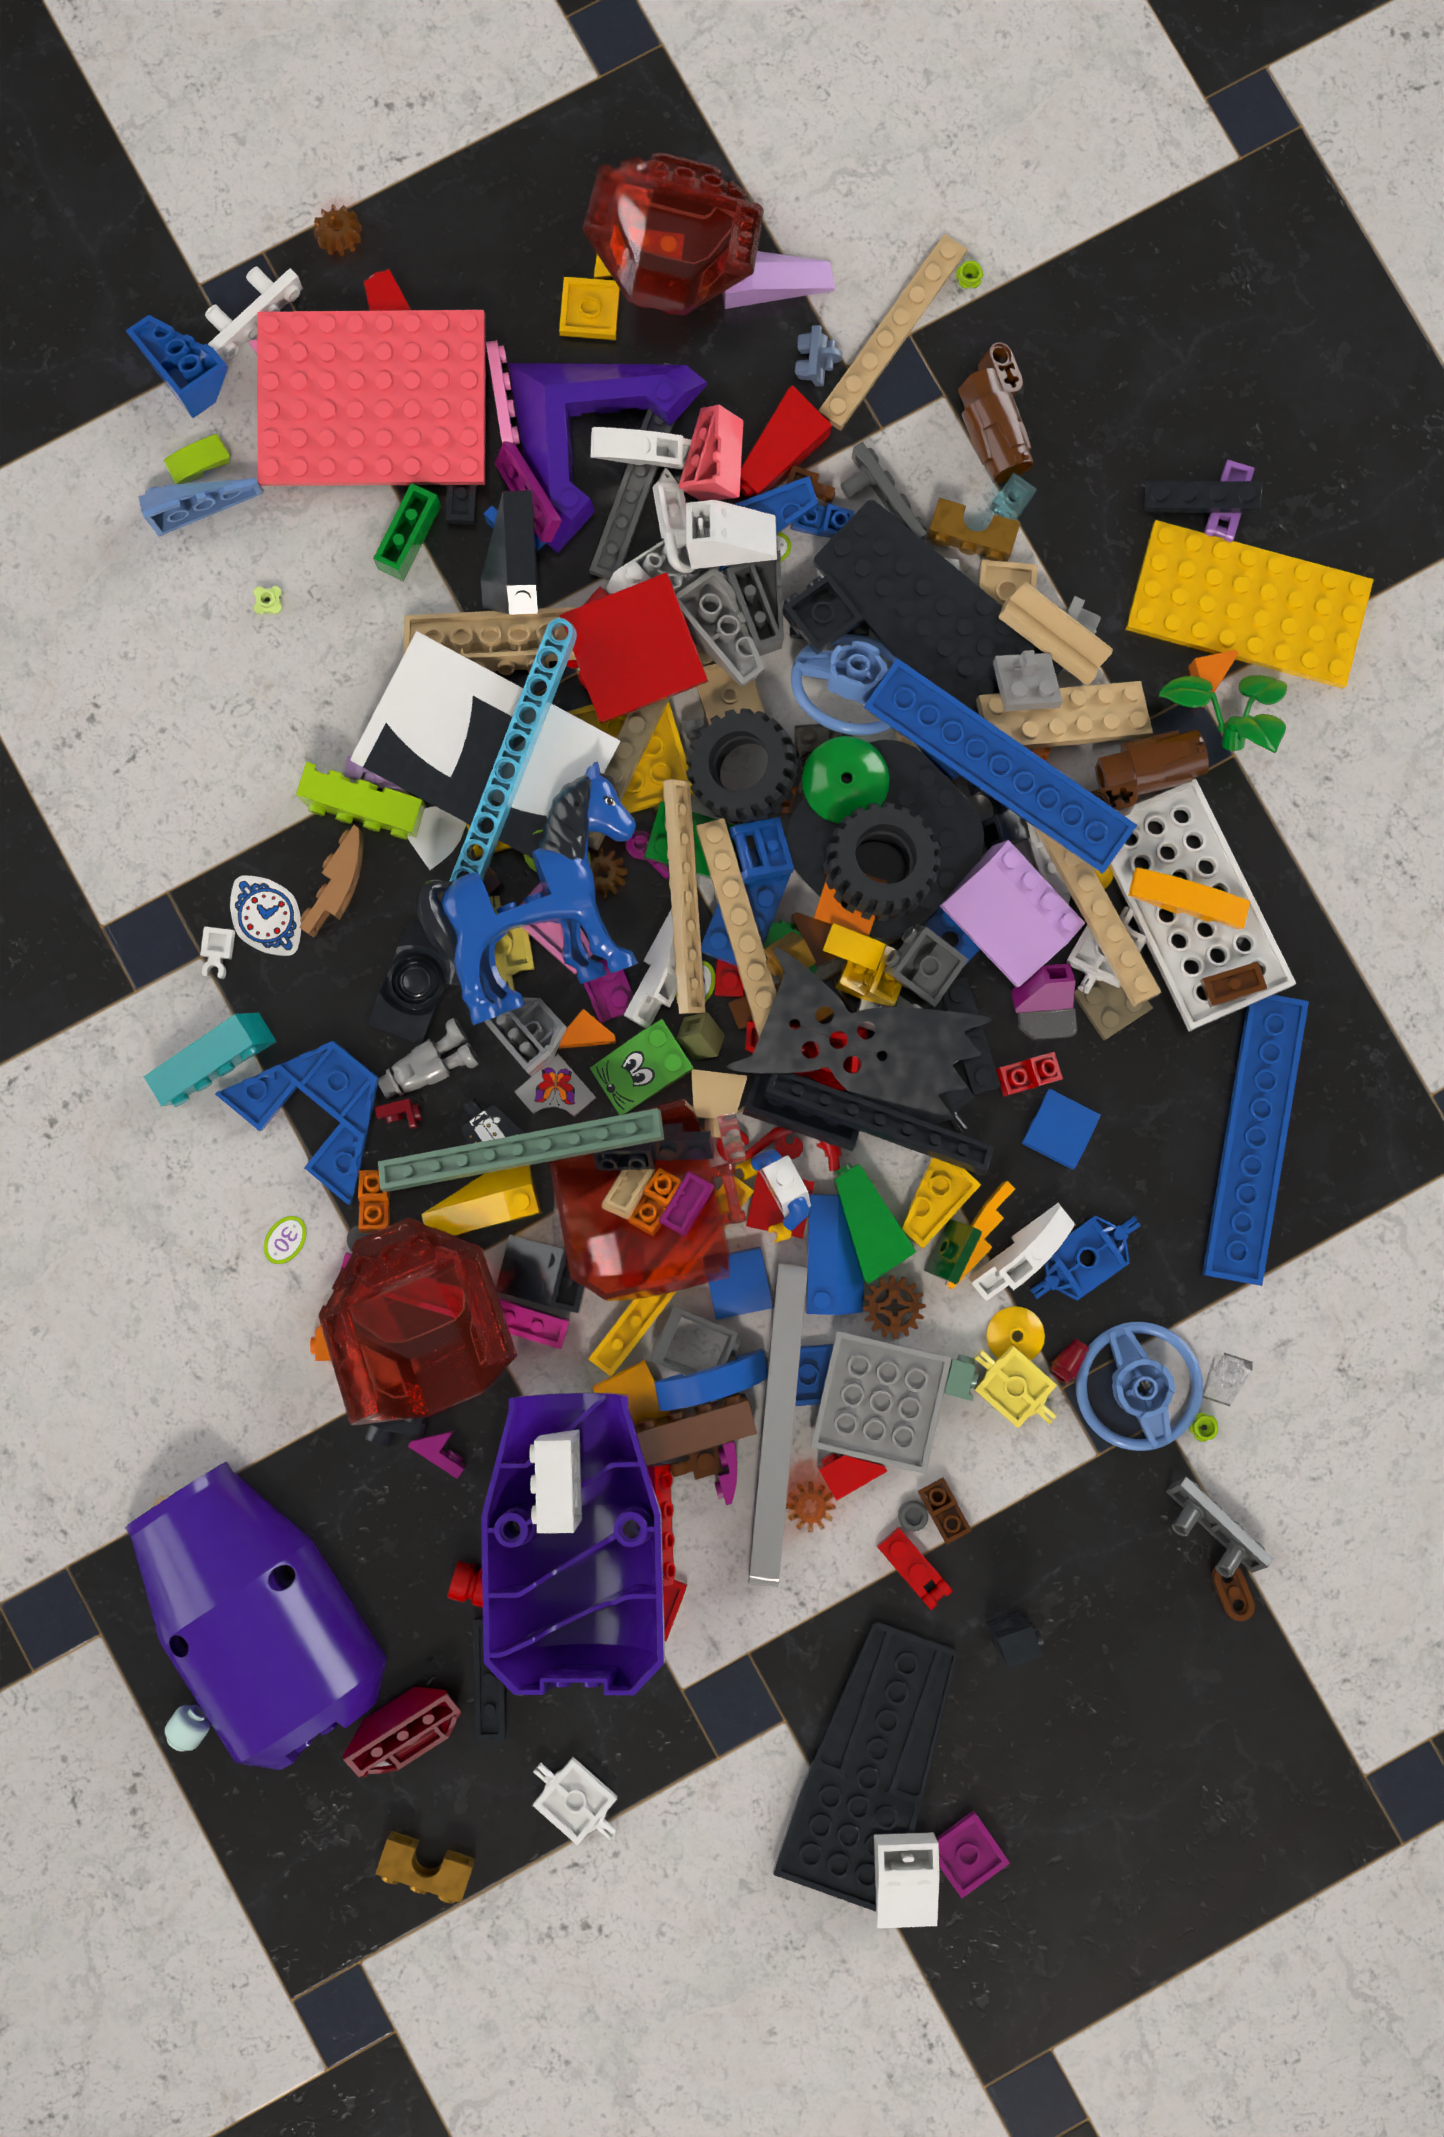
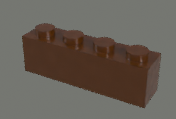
M739 1392L723 1397L722 1400L694 1405V1408L684 1411L682 1408L670 1410L666 1413V1416L660 1418L645 1417L637 1422L638 1424L634 1425L647 1466L757 1434L749 1400L745 1393L740 1394Z

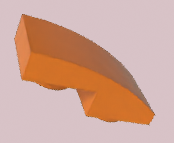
M658 1168L644 1188V1196L628 1219L629 1223L654 1237L662 1225L658 1221L682 1180Z
M379 1170L359 1171L358 1199L360 1201L358 1230L360 1233H380L389 1229L390 1191L384 1192L380 1190Z

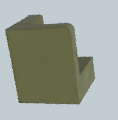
M706 1012L684 1017L676 1039L694 1061L718 1056L725 1035L710 1014Z

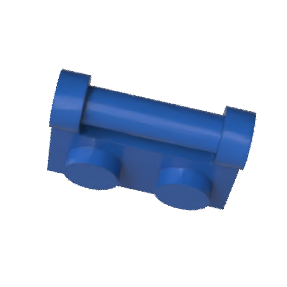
M780 817L739 824L729 829L731 840H734L743 869L741 876L745 884H751L760 879L793 873L794 865ZM753 835L761 863L760 867L754 868L746 836Z

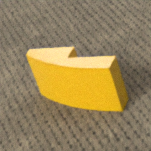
M832 923L822 951L876 971L886 944Z

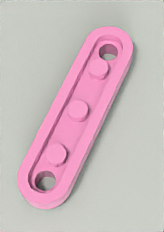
M497 340L488 341L486 346L502 444L504 441L520 444L517 426H511L510 418L516 417L513 399L507 400L506 390H511L509 373H503L502 363H507L504 345L498 346Z

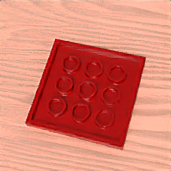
M667 572L560 614V618L567 620L576 629L577 637L572 650L601 724L709 682ZM564 626L566 634L568 636V628Z

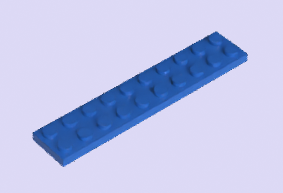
M898 658L863 707L1101 874L1106 871L1137 827V824Z
M1272 995L1247 1006L1202 1275L1259 1286L1263 1285L1309 1001Z

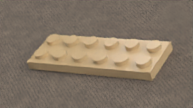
M1141 681L1059 688L1063 702L1060 708L1004 711L1000 693L979 695L976 700L981 717L1027 749L1141 739L1150 737L1153 734Z

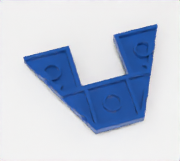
M331 1041L315 1050L308 1051L299 1055V1057L274 1066L256 1076L249 1077L238 1084L215 1093L217 1097L258 1131H263L297 1088L309 1096L338 1120L340 1124L304 1169L348 1205L352 1204L379 1077L335 1041Z

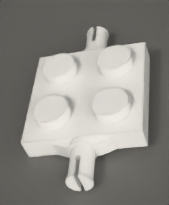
M1124 907L1119 917L1140 953L1146 942V936L1133 931L1128 926L1134 914L1131 908ZM1087 925L1067 959V963H1070L1071 967L1085 974L1078 989L1088 994L1096 980L1104 981L1120 988V982Z
M574 1757L568 1761L563 1769L555 1774L546 1768L542 1762L535 1768L533 1773L546 1783L544 1791L533 1803V1806L577 1846L588 1833L595 1829L599 1830L608 1840L612 1839L617 1829L611 1826L604 1818L607 1810L617 1800V1795Z

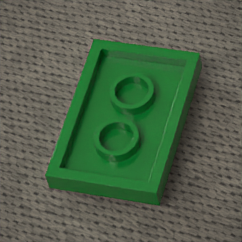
M660 801L643 858L669 866L667 858V831L665 828V802ZM692 812L696 874L711 879L696 826L717 819ZM725 822L729 833V829L735 825ZM731 840V843H732V846H733V849H734V853H735L736 844H735V841H734V840Z

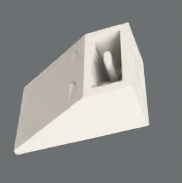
M718 500L686 503V546L691 569L777 560L775 515Z
M663 540L616 570L605 591L608 595H611L667 572L675 594H677L706 572L703 568L695 569L691 573H681L675 570L667 559ZM683 547L677 548L680 561L683 564L690 565L688 552Z
M934 1833L874 1835L877 1929L937 1926L939 1847Z

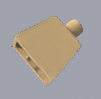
M692 1069L694 1118L705 1119L704 1131H711L712 1137L721 1138L722 1122L734 1123L747 1076Z

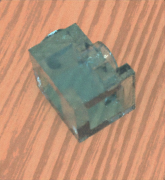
M1013 473L1009 481L993 500L990 510L993 511V514L1016 521L1032 500L1037 489ZM1008 496H1010V497H1011L1012 499H1014L1016 502H1011V501L1008 499Z

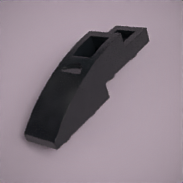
M683 1123L662 1124L664 1140L592 1154L597 1170L606 1171L655 1169L656 1160L714 1159L715 1149L711 1131L685 1132Z

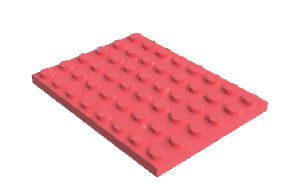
M485 311L257 312L258 484L260 486L410 485L411 483L414 485H485Z

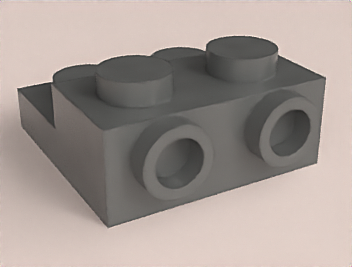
M917 924L915 927H909L902 936L904 943L898 951L893 950L885 960L887 967L884 972L904 987L913 991L928 1004L936 1007L969 959L929 928Z

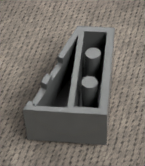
M780 550L777 551V560L742 563L726 570V581L735 592L736 602L740 612H743L746 627L750 637L755 642L760 656L782 649L784 640Z

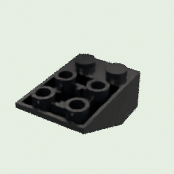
M509 1235L496 1291L542 1305L580 1313L594 1255Z

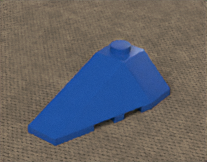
M150 315L126 330L127 334L192 418L216 403L228 366L211 346L207 344L202 345L196 342L193 337L187 334L184 336L174 331L172 326Z

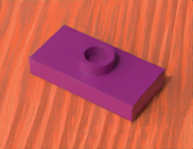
M688 1171L658 1222L686 1237L715 1186Z

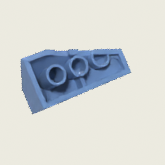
M256 478L152 487L145 494L138 497L144 518L160 537L261 495L263 491Z

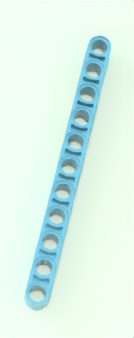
M554 619L546 628L450 881H455L465 872H478L482 882L484 880L500 834L576 641V629L565 619ZM566 626L569 631L567 638L561 641L556 640L555 631L557 628ZM556 654L558 658L556 666L550 669L546 668L544 664L546 656ZM540 681H545L547 691L542 696H536L534 694V686ZM532 708L536 711V719L531 724H526L523 715L526 710ZM523 736L526 745L523 750L516 752L513 748V741L516 737ZM508 763H512L515 767V774L510 779H505L502 774L503 767ZM501 790L505 797L504 802L496 807L492 803V795L494 792ZM491 818L494 822V828L490 833L486 834L483 832L481 824L484 819ZM475 845H480L484 852L482 858L478 861H475L471 856V850Z

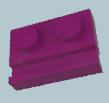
M605 959L599 963L604 965L607 975L583 983L601 1024L624 1015L634 997L623 969L610 973L607 967V960Z

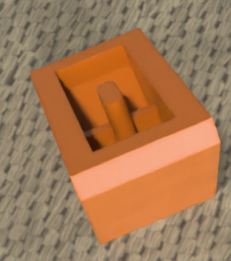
M1230 650L1195 658L1188 666L1190 675L1211 682V692L1215 693L1239 652Z
M583 1009L567 1027L558 1048L616 1044V1037Z

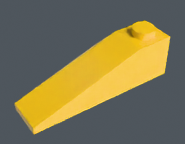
M527 1165L484 1173L421 1215L425 1225L456 1236L542 1212L531 1169Z

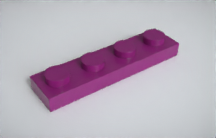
M504 441L494 464L510 491L532 490L535 532L541 542H552L562 520L515 443Z

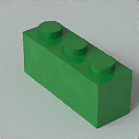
M412 483L410 484L373 557L378 570L404 582L441 508L436 494Z

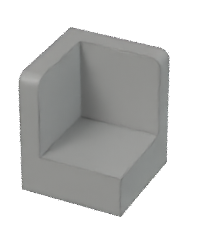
M1075 596L1066 613L1095 635L1101 617L1083 609L1085 600Z

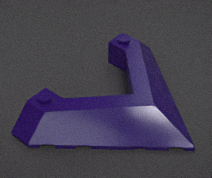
M508 363L524 460L562 520L552 542L545 543L559 553L595 512L591 499L574 485L570 432L571 417L582 416L581 413L598 412V414L621 412L622 409H650L666 424L671 426L708 385L703 378L687 365Z

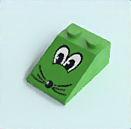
M663 1019L643 1030L590 1067L619 1115L628 1113L694 1069Z

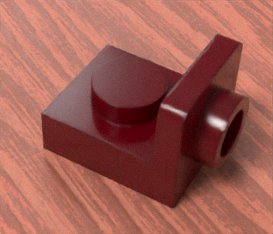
M409 1098L374 1107L377 1119H385L386 1123L403 1120L402 1114L405 1113L407 1114L411 1129L419 1128L418 1121L422 1120L418 1103L413 1104V1101Z

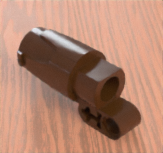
M997 342L979 360V371L970 374L958 388V391L965 406L962 417L982 465L986 464L993 483H1002L1026 473L1034 466V461L1030 453L1031 445L1024 424L1013 399L1015 394L1021 389L1023 379L1011 349L1006 344Z
M1196 729L1179 734V731L1176 730L1123 743L1120 753L1098 759L1095 773L1100 789L1093 790L1091 793L1109 806L1112 804V808L1127 816L1132 812L1139 795L1190 783L1193 777L1207 774L1209 769L1208 753L1201 733Z

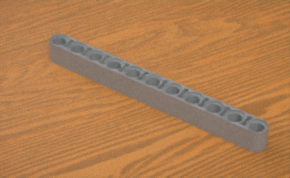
M778 1264L749 1566V1585L778 1587L807 1284V1266Z

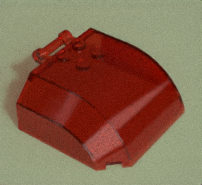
M685 1099L645 1109L658 1108L661 1111L662 1124L683 1123L685 1132L702 1131L694 1108ZM592 1153L550 1162V1171L570 1277L577 1283L594 1292L605 1301H623L662 1295L730 1278V1251L724 1226L746 1221L745 1212L740 1207L733 1175L736 1173L734 1163L712 1167L710 1159L656 1160L655 1173L658 1168H661L683 1181L687 1172L690 1171L713 1184L715 1188L686 1237L663 1224L653 1237L629 1223V1220L602 1209L603 1200L622 1170H597ZM722 1177L730 1213H721L714 1178Z

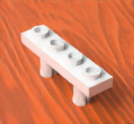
M258 267L252 268L246 278L261 295L233 321L216 304L207 310L206 318L220 331L208 345L217 352L223 361L233 358L241 345L247 340H252L256 337L257 312H280V309L288 302H293L297 299L303 287L299 277L291 268L274 283Z

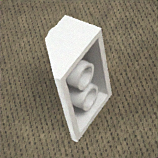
M580 1430L540 1435L534 1441V1444L530 1445V1462L535 1463V1475H531L530 1486L531 1493L536 1494V1505L532 1506L531 1511L532 1524H537V1533H574L582 1521Z

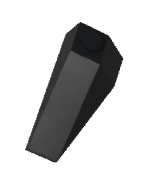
M532 490L503 491L481 576L482 604L484 609L506 614L538 613L540 601Z

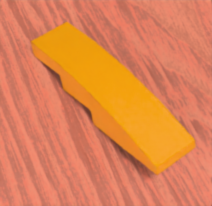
M1138 867L1134 870L1128 896L1175 914L1185 913L1206 922L1216 921L1237 930L1244 929L1251 902L1206 885Z
M1003 1181L984 1203L970 1225L981 1230L982 1234L959 1282L992 1248L984 1239L1004 1219L996 1209L1015 1190L1008 1181ZM949 1281L945 1282V1286L951 1290L957 1285Z

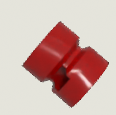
M459 1560L451 1581L448 1598L463 1603L470 1599L472 1605L483 1608L482 1568L476 1570L475 1564Z

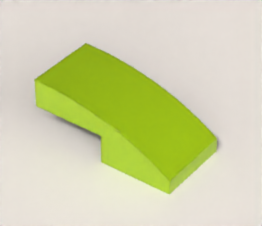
M214 434L179 449L166 457L163 462L173 481L178 485L202 478L204 471L229 464L230 456L218 434Z

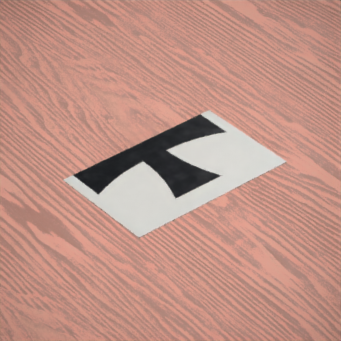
M416 631L350 760L471 825L523 688ZM551 704L500 834L499 841L533 859L532 851L539 848V842L543 838V831L533 833L544 828L553 798L565 784L584 776L587 768L592 766L594 762H598L600 773L604 774L620 740ZM532 708L526 710L523 715L526 724H531L536 719V711ZM523 736L516 737L513 741L514 750L518 752L524 749L526 745L525 738ZM508 763L503 767L502 774L505 779H510L515 774V767L512 763ZM501 790L494 792L492 795V803L496 807L504 802L505 797ZM491 818L483 820L481 824L483 832L488 834L493 830L494 822Z

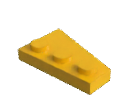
M931 1157L901 1224L903 1232L923 1249L981 1184L965 1169Z

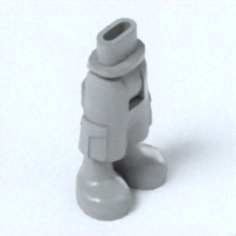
M455 1018L447 1021V1034L440 1041L435 1043L428 1039L419 1046H416L410 1054L396 1062L391 1067L392 1069H387V1074L379 1078L378 1085L386 1099L396 1094L402 1096L427 1084H435L450 1076V1069L457 1066L466 1065L468 1068H474L480 1064L473 1047L466 1043L469 1041L467 1035ZM461 1046L454 1054L446 1057L445 1059H441V1054H443L444 1052L455 1047Z

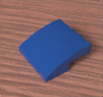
M1049 1088L1021 1144L1074 1170L1101 1115Z
M761 1247L703 1258L716 1320L773 1308Z

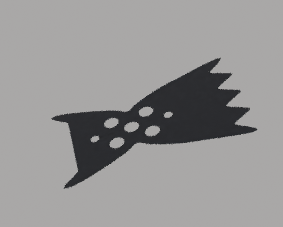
M773 948L778 961L784 969L785 975L753 1055L727 1065V1068L747 1073L809 1072L827 1067L831 1069L839 1083L853 1096L928 1123L954 1119L940 1100L939 1094L967 1088L966 1083L954 1069L952 1062L981 1055L979 1050L966 1036L965 1030L990 1022L991 1018L970 1013L912 1007H882L850 1013L839 997L807 967L787 952L779 948ZM822 1006H828L834 1012V1018L828 1024H821L816 1019V1011ZM792 1019L800 1021L798 1029L790 1028L789 1022ZM862 1022H871L875 1026L876 1031L872 1038L862 1039L859 1037L857 1028ZM836 1031L844 1032L848 1038L846 1046L841 1049L833 1048L829 1042L831 1034ZM807 1041L816 1042L820 1047L818 1056L812 1059L804 1057L801 1051L803 1044ZM879 1051L887 1053L888 1056L885 1061L877 1059L876 1055ZM856 1056L861 1060V1069L857 1073L851 1074L844 1070L843 1062L847 1057Z

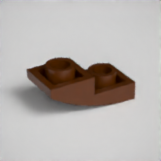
M944 1477L918 1490L946 1546L972 1532Z

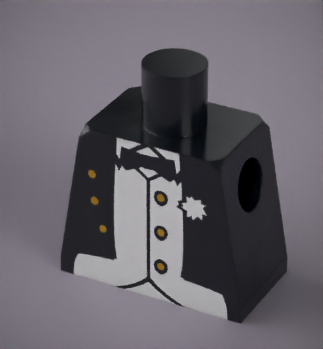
M473 1098L461 1107L470 1120L461 1127V1131L468 1144L525 1134L494 1104L484 1110L476 1098Z

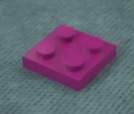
M974 1810L936 1837L939 1847V1867L961 1898H964L1010 1864Z

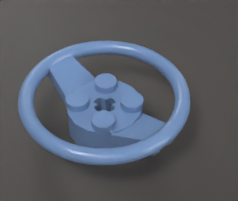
M845 634L830 645H838L834 650L821 651L816 655L809 644L801 650L792 666L791 687L798 704L806 714L826 728L849 735H871L891 728L881 720L873 723L856 724L830 717L810 701L802 683V676L827 679V688L831 693L838 694L845 699L866 704L889 671L887 670V662H884L879 654L892 665L897 659L880 641L864 635Z
M1129 1322L1106 1330L1088 1346L1089 1350L1075 1381L1076 1397L1084 1419L1101 1438L1123 1449L1147 1451L1170 1444L1184 1434L1191 1426L1201 1406L1203 1379L1194 1353L1178 1335L1157 1324ZM1133 1334H1149L1165 1340L1180 1353L1188 1367L1191 1378L1190 1401L1184 1415L1172 1428L1170 1426L1168 1405L1172 1401L1173 1393L1175 1394L1174 1378L1167 1367L1155 1360L1149 1359ZM1108 1343H1110L1118 1369L1112 1375L1114 1398L1125 1412L1137 1417L1147 1439H1132L1111 1431L1098 1419L1090 1405L1087 1393L1089 1369L1098 1352ZM1142 1380L1150 1385V1387L1146 1388L1147 1394L1145 1395L1137 1391L1139 1382Z

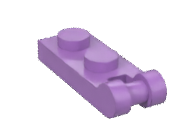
M1227 460L1220 481H1251L1255 468ZM1210 513L1204 530L1205 535L1224 538L1225 541L1232 543L1241 513ZM1219 519L1228 521L1227 528L1217 525Z

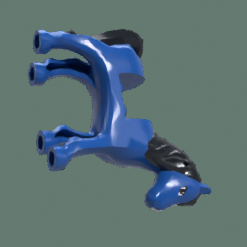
M594 762L592 766H589L584 776L565 784L552 800V805L548 811L543 828V838L539 842V848L532 851L533 861L546 895L545 897L543 891L533 894L524 899L525 904L517 907L516 903L512 902L496 909L498 914H495L478 872L467 874L455 881L428 880L421 885L416 899V911L428 940L438 950L446 963L447 983L450 986H461L462 999L470 1010V1018L473 1025L526 1005L521 993L511 990L501 978L495 962L494 951L496 943L510 930L532 924L559 923L563 934L562 958L565 964L576 969L580 984L607 975L604 965L592 960L583 948L581 926L587 934L590 951L593 955L607 960V967L610 973L638 964L632 951L616 945L611 939L602 922L595 901L593 872L588 859L589 832L602 833L617 842L628 841L636 827L634 818L620 801L614 779L609 775L600 773L598 762ZM441 891H445L442 895L441 901H439L437 896L438 893Z

